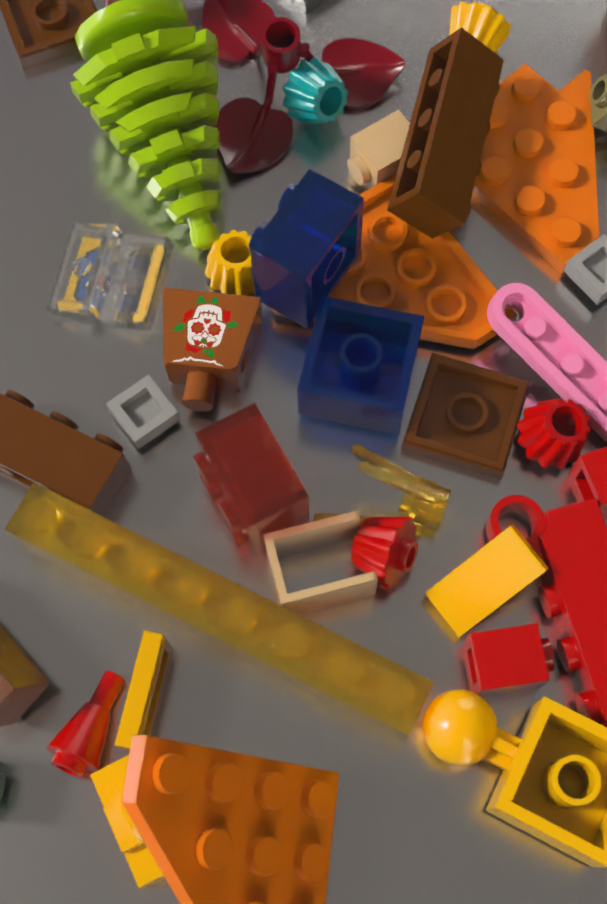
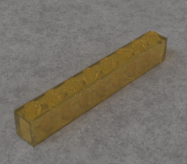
M34 482L4 529L20 547L403 743L410 736L434 684L433 681Z

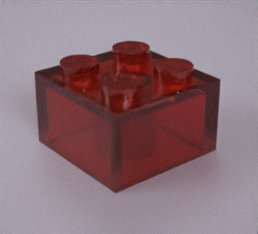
M255 403L195 432L200 452L193 455V459L200 472L198 474L212 502L220 498L222 499V501L218 502V505L225 517L223 522L237 548L246 543L252 556L255 558L266 552L263 534L310 522L309 496Z

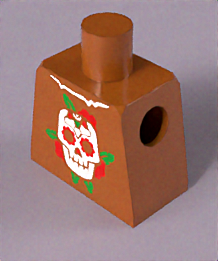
M164 287V366L169 382L185 385L182 402L184 407L194 411H210L213 408L216 389L234 391L240 389L262 328L263 317L260 297Z

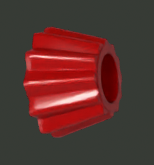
M556 398L540 401L536 406L526 408L524 410V419L516 424L521 433L518 443L526 448L527 458L538 460L542 468L553 465L558 469H563L567 462H576L581 450L586 446L590 433V427L587 424L589 416L584 413L583 406L575 405L572 399L563 400Z
M386 516L365 518L354 536L351 548V561L363 573L375 571L378 578L377 583L386 590H390L392 586L397 587L400 578L404 577L405 573L411 570L416 560L418 543L416 542L415 532L417 525L413 524L414 519L412 517Z

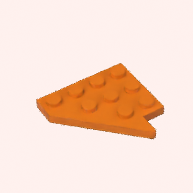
M525 63L500 83V89L495 97L490 117V131L485 138L480 159L481 170L475 180L472 196L562 275L565 273L563 270L567 261L599 238L594 127L591 125V102L589 99L590 87L592 86L591 72L585 69L558 91Z
M396 174L279 242L280 254L301 282L270 300L271 309L275 315L470 349L477 348L497 335L489 324L487 307L498 290L454 236L448 231L432 239L387 211ZM505 308L506 316L510 320L515 321L517 313L512 308Z
M148 735L132 736L122 804L180 904H325L339 779L338 772Z

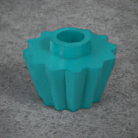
M314 57L310 62L301 60L297 69L290 70L289 81L283 86L285 97L282 105L288 108V116L290 118L298 119L301 123L325 124L328 121H335L337 116L343 113V107L347 104L346 96L348 90L344 87L343 80L330 64L323 63L319 58Z

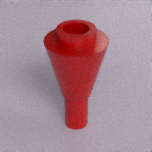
M105 671L90 701L84 703L46 746V749L55 755L51 761L54 767L77 778H82L85 771L94 773L99 770L111 716L109 711L125 682L123 677L114 672Z

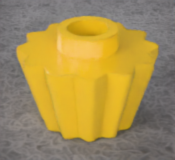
M460 2L459 6H453L451 9L449 35L462 27L496 53L509 37L511 24L505 21L504 15L497 13L489 5L475 2L471 4Z
M231 230L229 234H221L219 240L213 243L207 256L208 264L204 272L206 277L211 279V289L235 295L248 296L249 293L259 294L261 292V285L270 281L268 271L272 268V262L266 256V250L254 236H249L246 231L237 232L236 230Z

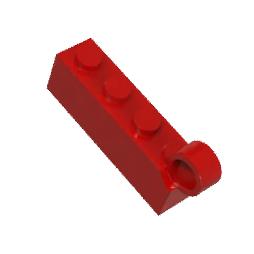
M523 495L506 496L495 504L486 523L487 538L490 542L503 532L499 526V517L504 513H519L529 521L531 536L525 539L549 568L540 575L543 584L538 588L540 603L545 615L548 618L554 617L561 638L557 639V651L560 661L566 672L573 671L580 691L575 696L578 713L607 727V526L596 498L547 510L543 513L541 507L529 497Z

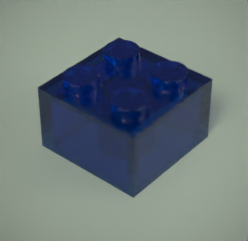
M310 168L297 185L294 183L290 184L279 201L276 214L268 224L263 222L256 228L249 242L256 297H260L261 302L308 328L361 253L364 198Z
M321 295L297 388L298 414L399 435L425 316Z

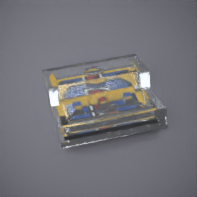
M73 223L46 309L52 314L81 322L114 328L151 331L174 244L167 235L123 234L116 224Z

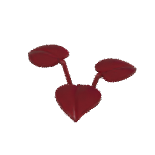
M205 0L202 12V28H207L216 35V39L218 38V59L227 64L236 65L245 61L252 52L257 57L263 55V61L268 67L263 104L261 105L257 100L249 97L234 99L220 109L217 124L214 126L219 131L220 147L218 150L226 168L234 173L257 172L277 162L286 153L292 141V119L284 111L270 109L273 103L278 73L284 74L294 69L299 64L301 57L310 62L314 56L310 52V45L306 42L301 43L298 25L289 18L275 17L271 7L263 0ZM349 37L334 40L327 44L322 52V62L332 66L343 80L344 87L348 90L346 96L347 104L344 106V108L363 109L374 105L387 93L405 67V60L394 51L380 44L360 38Z

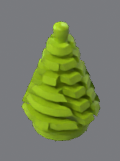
M121 0L114 2L91 15L80 25L75 35L79 53L87 63L73 74L77 80L70 82L72 92L84 107L90 109L91 117L102 130L110 132L109 140L121 154L130 156L128 164L141 178L151 179L147 188L158 201H174L169 204L165 211L176 224H188L190 228L189 236L194 249L198 251L211 250L213 243L220 238L217 225L213 223L211 218L220 209L219 190H207L213 187L220 178V162H218V159H210V157L216 155L220 147L218 128L212 127L217 124L219 117V100L217 101V97L214 96L218 91V69L216 67L218 38L216 39V35L207 28L195 32L196 26H188V12L184 2L181 0Z

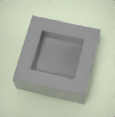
M605 234L569 259L563 270L596 305L607 298V236Z
M149 374L106 403L110 413L138 449L181 420L178 411Z

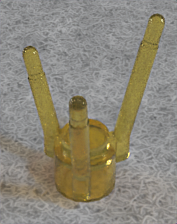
M359 444L352 446L354 454L369 462L359 463L358 469L360 472L404 492L398 511L414 519L413 524L417 525L415 535L421 536L424 526L436 530L439 528L451 490L438 486L436 482L422 478ZM316 513L314 520L317 521L340 514ZM359 515V517H360V524L363 523V521H364L365 518L376 517V516H363V515Z

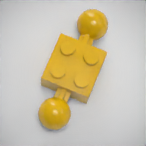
M464 689L449 690L437 696L429 704L423 718V734L428 747L439 759L458 766L471 765L484 759L504 769L485 811L593 868H607V727L545 696L532 705L518 737L499 728L495 713L490 704L483 697L472 691Z

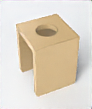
M358 511L263 534L266 554L283 619L375 595L378 582L375 571L287 594L278 560L281 557L354 539L360 525Z

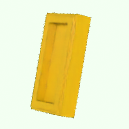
M512 524L425 592V594L457 636L460 637L549 568L514 524Z
M146 630L143 632L115 741V746L127 752H130L133 735H151L172 646L164 634Z

